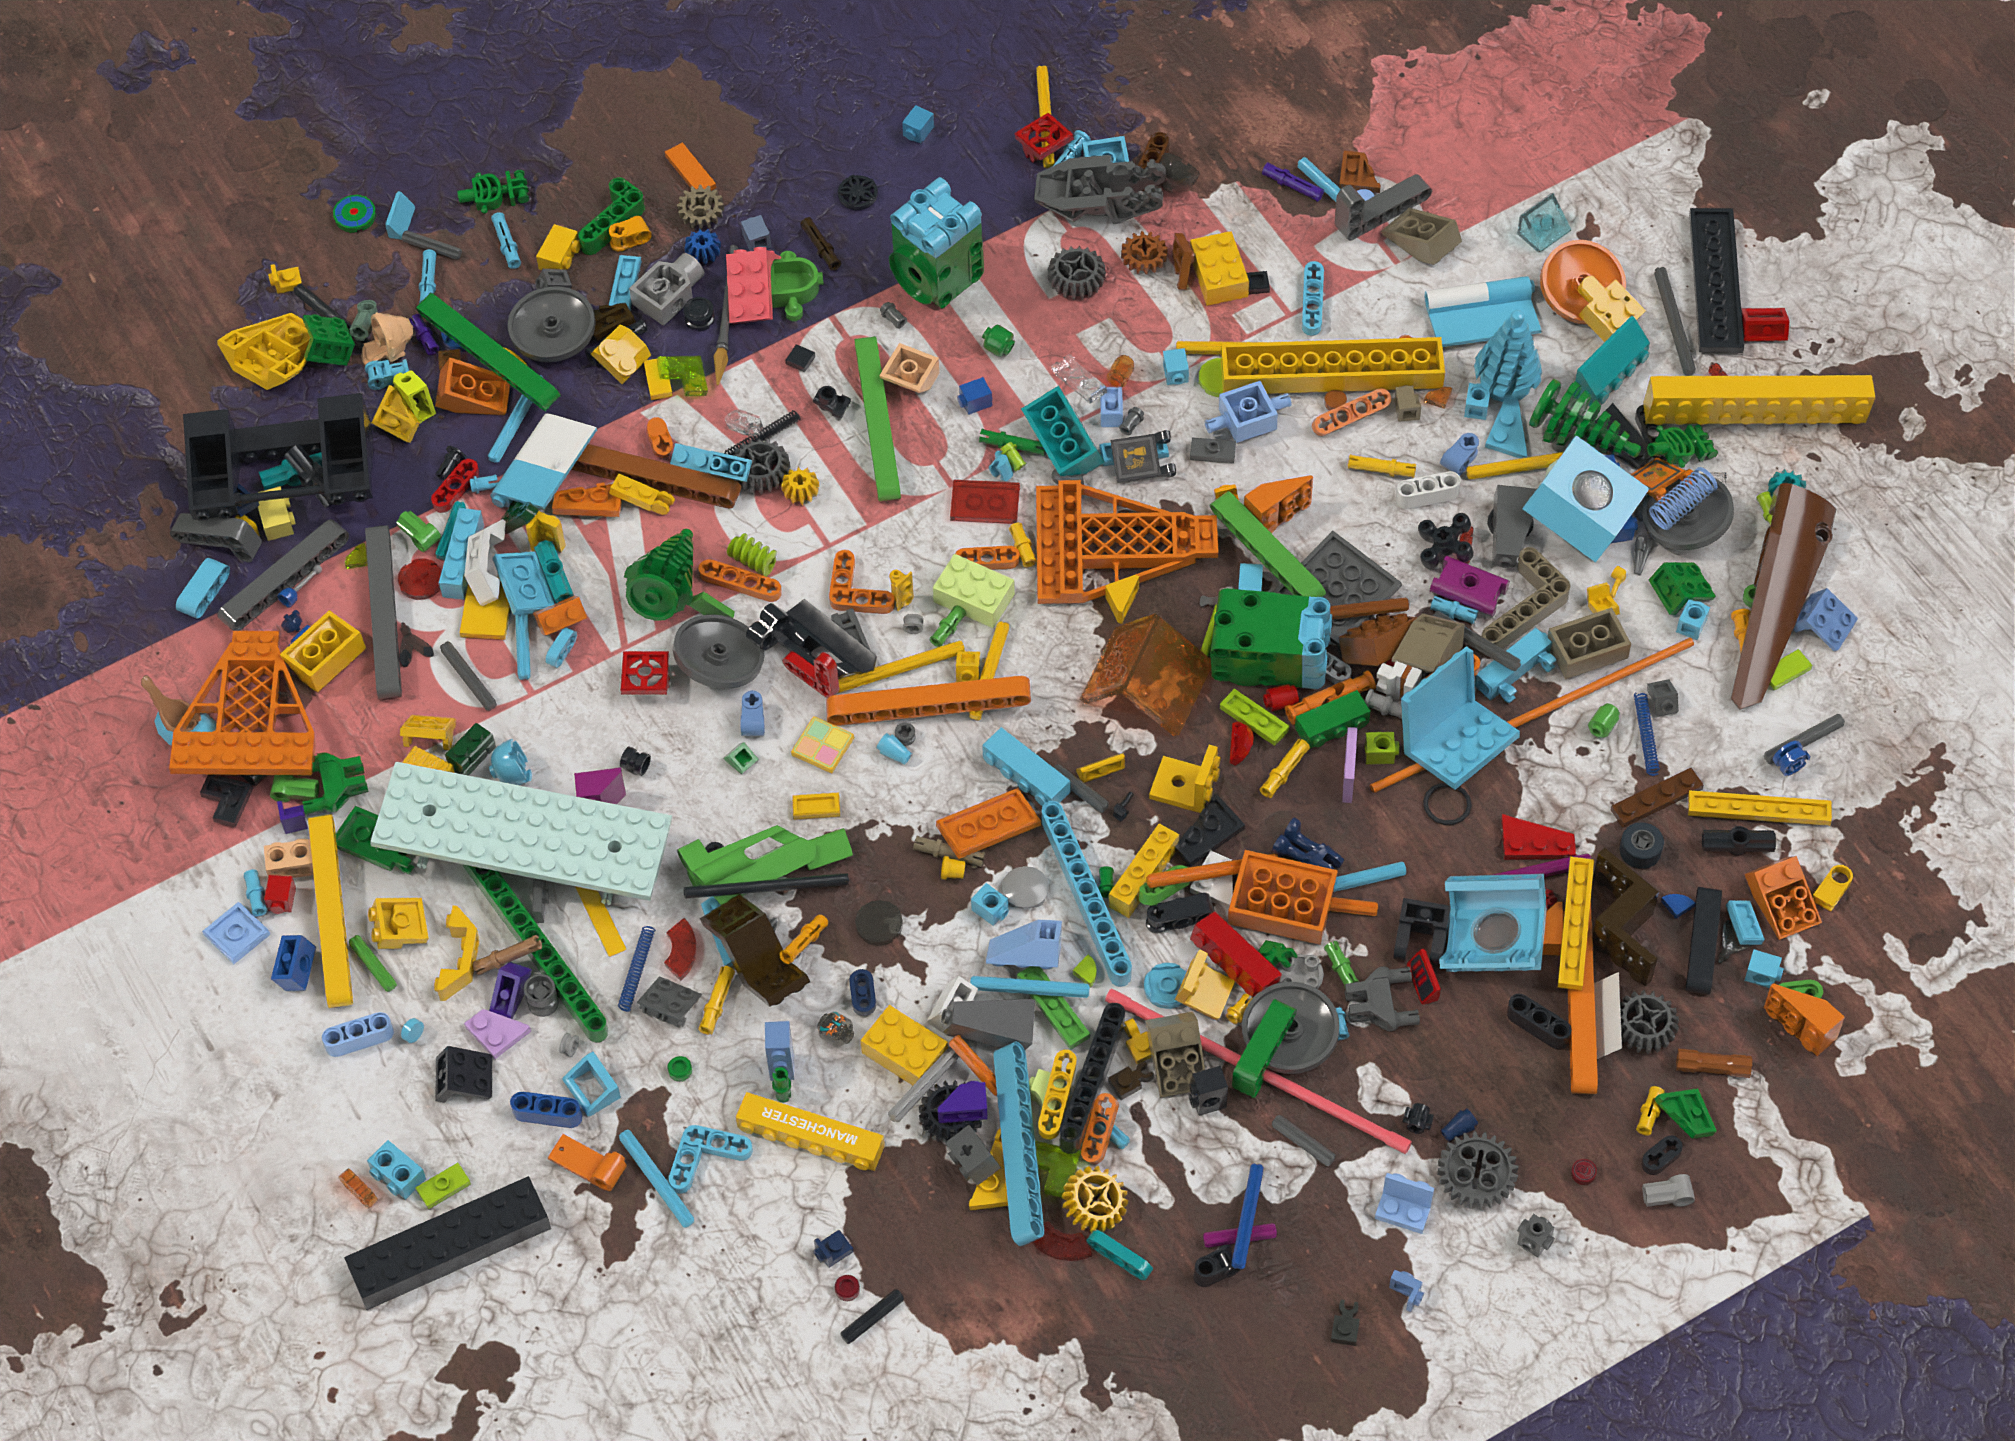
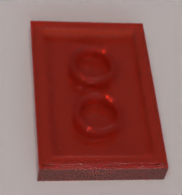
M953 479L950 521L1017 523L1020 483Z

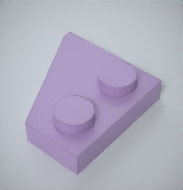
M482 1009L464 1023L465 1028L494 1059L498 1058L531 1032L529 1025Z

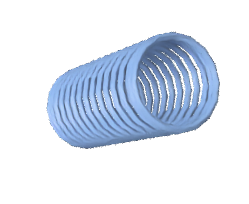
M1698 467L1680 484L1669 491L1665 497H1662L1654 506L1650 507L1649 512L1654 522L1662 529L1669 530L1673 524H1676V521H1680V518L1687 515V512H1691V509L1698 506V503H1701L1710 493L1717 490L1718 486L1715 478L1705 468ZM1699 471L1705 473L1709 477V479L1712 481L1714 485V488L1712 487L1710 482L1699 473ZM1657 511L1664 517L1667 524L1660 518Z

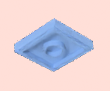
M237 902L202 931L203 935L233 964L271 935L269 930L240 902Z

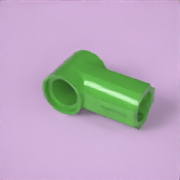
M412 511L403 512L396 522L397 526L412 539L414 545L421 552H425L441 539L439 531L431 523H424Z
M275 775L270 797L275 801L289 802L290 799H316L319 795V781L295 778L293 775Z

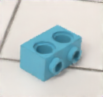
M389 1140L367 1160L371 1176L377 1181L383 1180L387 1184V1189L393 1195L397 1196L399 1194L405 1200L416 1190L415 1187L426 1180L423 1169ZM385 1162H391L389 1166H381ZM403 1176L409 1177L405 1181H398Z

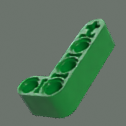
M617 177L609 182L612 204L580 230L579 241L581 251L584 254L594 255L612 239L609 235L611 225L623 222L634 216H641L644 213L645 205L642 192L624 178Z
M1276 999L1272 1001L1234 1069L1232 1088L1253 1098L1257 1096L1264 1080V1073L1296 1016V1008Z

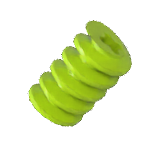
M743 533L740 537H734L728 545L727 555L767 577L775 566L777 551L772 550L769 553V546L766 545L762 548V542L758 541L755 544V538L753 537L747 540L748 535L746 533Z

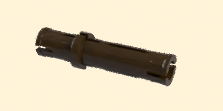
M811 217L804 218L800 223L801 228H803L818 250V256L824 259L831 271L837 270L842 263L834 253L833 246L826 241Z

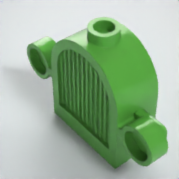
M784 251L780 254L781 259L774 260L771 266L772 308L785 307L786 318L790 321H798L803 316L801 305L812 301L819 292V285H824L822 272H818L816 266L811 261L796 257V254L792 251Z

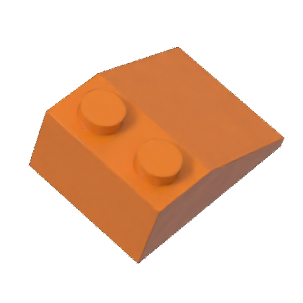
M449 357L440 370L435 406L454 413L505 415L510 384L493 371Z

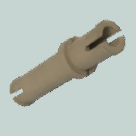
M916 836V843L913 846L915 851L930 853L936 858L939 856H949V859L965 861V863L979 867L983 866L984 852L977 851L958 859L950 846L943 843V840L937 839L935 841Z

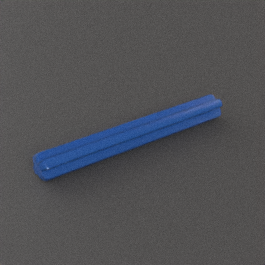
M1254 1163L1250 1166L1232 1258V1267L1235 1269H1244L1263 1176L1264 1167L1261 1164L1257 1165Z

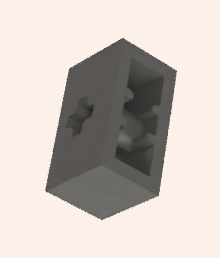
M970 1125L946 1142L951 1150L948 1153L950 1158L956 1165L959 1163L962 1165L959 1168L962 1175L967 1181L972 1178L977 1186L1001 1168Z

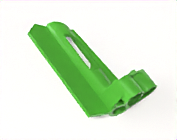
M776 825L710 853H707L699 839L677 849V853L682 864L687 869L692 885L702 886L778 879L814 861L816 844ZM768 837L784 844L755 859L748 858L744 852L746 848ZM737 895L713 897L722 905Z

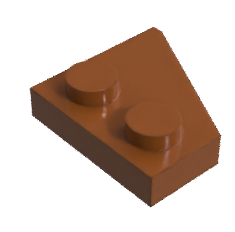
M1344 151L1339 188L1342 189L1347 185H1351L1356 191L1367 189L1373 193H1380L1381 185L1376 181L1375 172L1372 166L1368 164L1366 154L1364 152Z

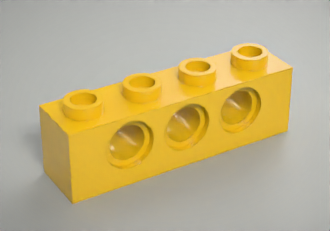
M1161 824L1157 825L1109 893V908L1130 918L1140 904L1139 889L1140 886L1147 883L1146 877L1152 873L1162 872L1175 854V846L1179 842L1178 833Z

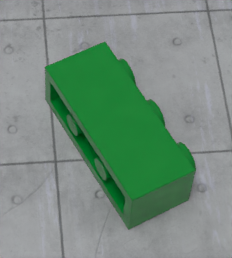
M1358 690L1296 716L1295 730L1300 738L1309 744L1310 749L1321 747L1329 740L1345 736L1348 727L1357 728V730L1364 728L1369 723L1371 711Z

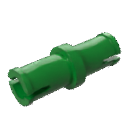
M778 1067L774 1070L775 1073H772L774 1079L772 1088L776 1093V1099L781 1103H786L789 1101V1097L791 1098L790 1090L792 1084L790 1078H788V1071L785 1068Z

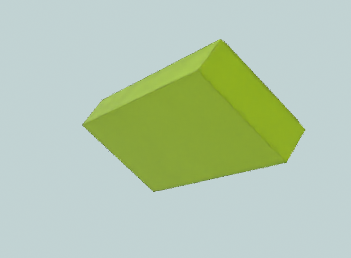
M1797 649L1780 659L1769 685L1775 691L1810 671L1813 665Z

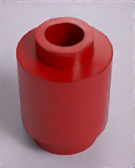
M1287 684L1266 689L1263 701L1265 707L1270 708L1273 712L1285 709V706L1299 703V697L1296 687Z

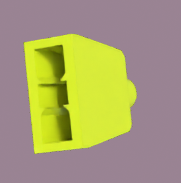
M413 371L398 373L394 376V387L399 391L420 423L436 414L427 385ZM413 398H417L419 400V403H417Z

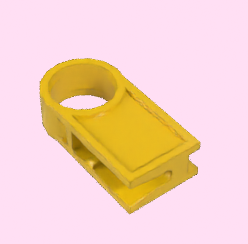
M1844 865L1833 866L1813 894L1814 902L1831 912L1845 891L1850 887L1853 879L1851 869ZM1843 873L1847 876L1848 882L1838 883L1833 880L1832 874Z

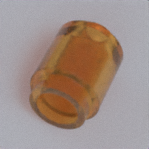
M1121 355L1114 360L1106 376L1108 382L1113 387L1126 386L1134 371L1133 359L1129 356Z

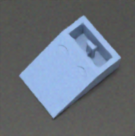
M1036 920L990 939L986 964L994 966L1016 965L1020 968L1040 966L1043 969L1058 967L1061 951L1062 921Z

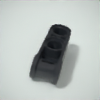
M1203 892L1149 906L1146 919L1147 929L1152 933H1161L1197 924L1215 911L1210 895Z

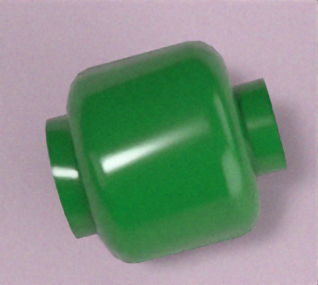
M998 324L992 328L988 327L982 335L984 339L983 347L998 357L1007 356L1016 342L1013 340L1014 334Z

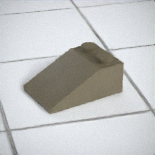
M1408 208L1381 230L1382 235L1415 259L1432 265L1438 263L1462 242L1456 220L1413 208Z

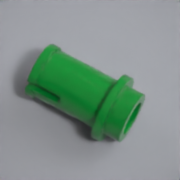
M1109 866L1099 869L1098 889L1103 898H1109V893L1115 886L1113 880L1114 869Z

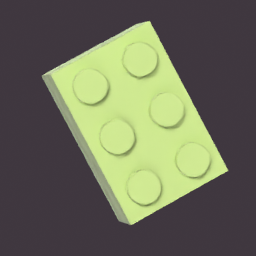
M956 554L952 556L933 586L934 603L950 610L958 605L966 611V617L993 629L1015 595L1014 579Z

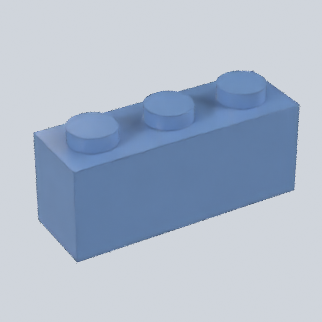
M765 1022V1051L770 1081L774 1080L772 1073H775L774 1070L778 1067L785 1068L788 1071V1078L794 1080V1050L790 1022Z

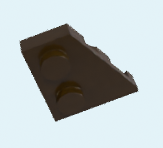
M627 304L601 305L598 310H593L596 321L593 335L599 341L609 336L620 324L627 327L635 323L634 316Z

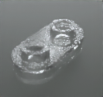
M734 410L725 417L728 429L746 436H756L763 428L759 416L744 410Z

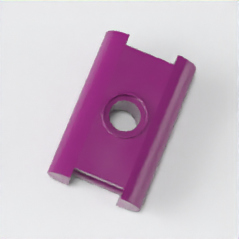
M1446 556L1443 561V572L1439 579L1434 577L1430 586V592L1449 600L1460 602L1459 604L1493 617L1496 614L1497 600L1500 594L1506 595L1510 580Z

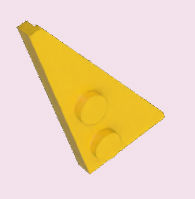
M1001 1128L997 1130L995 1141L990 1151L1001 1168L981 1184L976 1185L973 1197L969 1202V1210L1008 1206Z

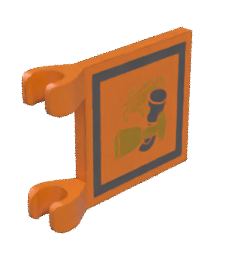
M1655 458L1631 475L1647 486L1649 490L1646 494L1652 496L1658 502L1662 497H1665L1666 487L1678 479L1683 481L1693 470H1683L1660 458Z

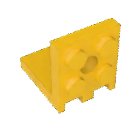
M1208 746L1201 766L1163 756L1149 793V799L1201 813L1206 801L1210 802L1213 793L1212 784L1217 782L1220 769L1218 767L1221 757L1217 756L1218 747ZM1182 780L1185 784L1182 787H1175L1172 782Z

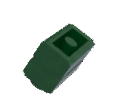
M475 723L445 754L447 762L453 765L455 773L469 776L487 757V754H490L496 748L493 734L478 723Z

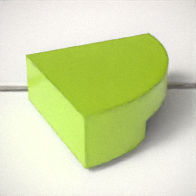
M1088 954L1073 969V975L1084 983L1089 984L1090 988L1093 986L1096 980L1097 968L1095 961Z

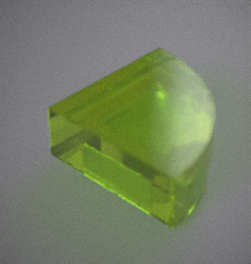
M365 543L357 545L347 555L345 559L346 569L368 566Z

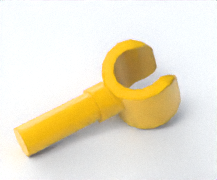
M1616 566L1611 574V577L1616 579L1610 592L1612 598L1615 597L1620 584L1626 579V570L1620 566Z

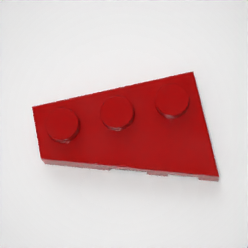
M1502 814L1504 860L1563 859L1576 856L1575 835L1573 833Z

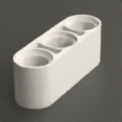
M1448 471L1401 481L1397 486L1396 504L1402 509H1411L1454 500L1459 495L1460 476L1455 472Z

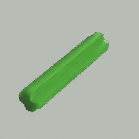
M359 935L349 940L351 948L385 991L390 992L392 989H395L397 986L396 981Z

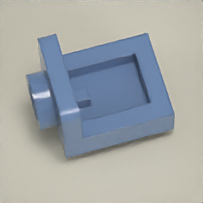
M1394 1270L1389 1288L1409 1297L1406 1310L1411 1312L1414 1305H1420L1424 1296V1292L1421 1291L1422 1282L1415 1279L1408 1272Z

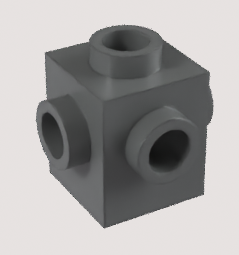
M1533 1213L1529 1220L1524 1219L1518 1227L1519 1238L1517 1244L1527 1252L1539 1257L1544 1249L1548 1250L1555 1240L1553 1237L1555 1227L1552 1226L1548 1219L1538 1217Z

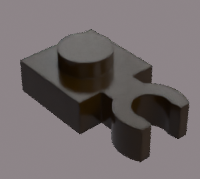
M1146 1061L1139 1063L1134 1071L1128 1066L1108 1077L1109 1084L1120 1100L1141 1090L1142 1084L1140 1082H1149L1154 1078L1153 1071L1148 1074L1141 1072L1147 1068Z

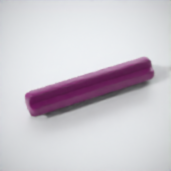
M1275 1224L1253 1226L1250 1241L1275 1238L1277 1236ZM1238 1228L1204 1233L1203 1242L1205 1247L1235 1244Z

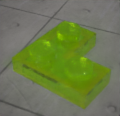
M660 356L657 358L660 379H682L685 396H707L708 388L701 356Z
M1035 1140L1038 1168L1049 1171L1044 1193L1062 1197V1194L1066 1192L1063 1188L1064 1185L1069 1183V1177L1076 1173L1081 1151L1067 1154L1060 1149V1146Z

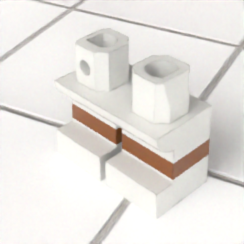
M1396 661L1394 667L1382 663L1377 672L1379 681L1376 690L1385 693L1386 697L1389 695L1401 701L1406 692L1414 689L1422 681V670Z

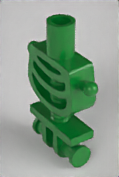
M516 170L514 172L515 178L511 179L510 171H505L507 185L502 186L494 174L481 175V173H476L475 178H472L473 188L457 191L459 203L475 201L477 210H481L483 214H486L488 210H495L500 207L503 201V193H509L511 206H516L514 197L519 196L518 201L520 203H526L529 201V196L527 195L529 189L527 180L524 178L525 172L523 170Z
M1688 425L1685 431L1677 427L1663 430L1662 426H1657L1656 430L1659 434L1655 442L1649 443L1647 446V452L1650 456L1664 455L1669 464H1678L1680 468L1685 467L1693 454L1696 455L1699 462L1703 461L1706 456L1708 459H1712L1718 455V451L1713 447V441L1708 440L1709 435L1702 430L1703 427L1701 425L1694 427Z

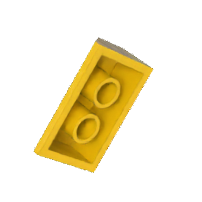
M329 610L287 647L280 656L303 683L318 693L366 649L361 633Z

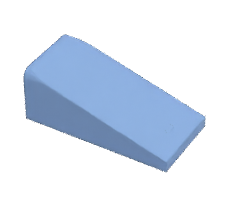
M1100 387L1101 427H1119L1123 423L1122 387Z

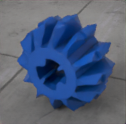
M699 228L697 233L691 231L690 237H686L685 253L693 256L699 263L704 262L706 265L708 261L714 262L715 257L720 256L721 241H719L716 232L711 233L709 229L702 232Z

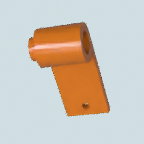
M562 1134L548 1156V1160L606 1191L613 1189L627 1166L624 1162L625 1158L621 1154L612 1152L606 1153L603 1156L565 1134Z

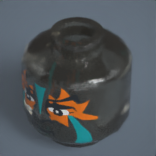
M838 1012L826 1013L818 1022L819 1037L834 1047H841L845 1043L848 1044L854 1037L853 1022Z

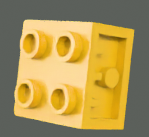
M1199 949L1190 962L1175 1000L1210 1018L1218 1020L1235 981L1207 967L1208 963H1205V959L1208 953Z

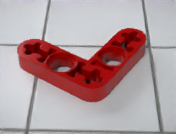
M793 651L783 658L784 666L791 673L824 697L828 698L839 692L837 664L829 654L822 652L814 660V666Z

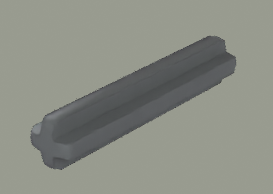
M407 230L403 232V242L427 250H434L436 253L458 260L461 257L462 250L460 248Z
M1057 764L1054 767L1070 780V790L1097 811L1103 813L1109 807V802L1063 766Z
M1278 1115L1272 1122L1273 1128L1324 1165L1330 1166L1336 1156L1333 1152L1283 1116Z

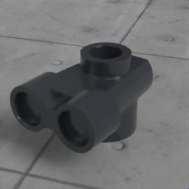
M831 386L819 388L813 399V403L818 405L821 410L829 411L832 413L831 416L840 420L851 402V398L843 394L842 396L837 395L836 390Z

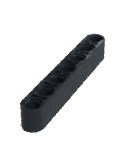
M1109 1003L1103 1010L1061 1125L1059 1146L1067 1154L1078 1152L1082 1146L1095 1099L1101 1093L1122 1035L1125 1009L1119 1003ZM1067 1137H1073L1075 1139L1069 1140L1067 1139Z

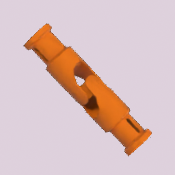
M1365 671L1359 677L1354 679L1348 678L1303 698L1301 702L1295 705L1285 706V712L1290 723L1294 725L1296 716L1358 690L1360 694L1370 688L1374 690L1376 689V684L1372 674L1369 671Z

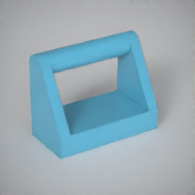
M594 1052L584 1056L562 1078L588 1117L621 1098L619 1087ZM588 1071H591L605 1091L592 1104H590L574 1081Z

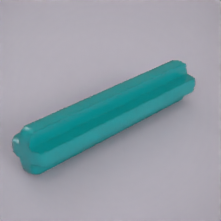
M456 501L452 507L435 553L437 559L445 560L458 510L459 508L466 509V505L463 502Z

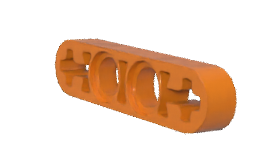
M1382 388L1372 391L1319 415L1312 422V430L1319 436L1334 432L1386 408L1391 402V395L1386 389ZM1378 395L1380 397L1384 396L1385 400L1382 403L1371 404V401L1375 400ZM1357 402H1362L1366 405L1367 409L1364 414L1356 410ZM1338 411H1344L1347 414L1346 422H1340L1337 419ZM1331 419L1333 422L1327 425L1325 430L1318 427L1321 421L1323 423Z
M711 559L704 560L699 564V575L705 582L768 602L777 601L782 595L781 584L773 578ZM710 568L713 569V571H709V573H705V571H708ZM730 573L736 576L732 581L724 579V576ZM748 580H754L757 583L751 588L744 585ZM775 588V590H772L771 593H768V590Z

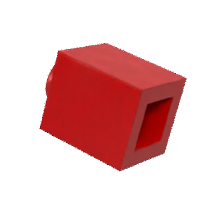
M269 875L264 898L268 911L277 914L292 912L296 885L292 876Z

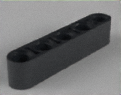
M1699 886L1697 888L1685 989L1687 992L1706 995L1711 993L1722 890Z

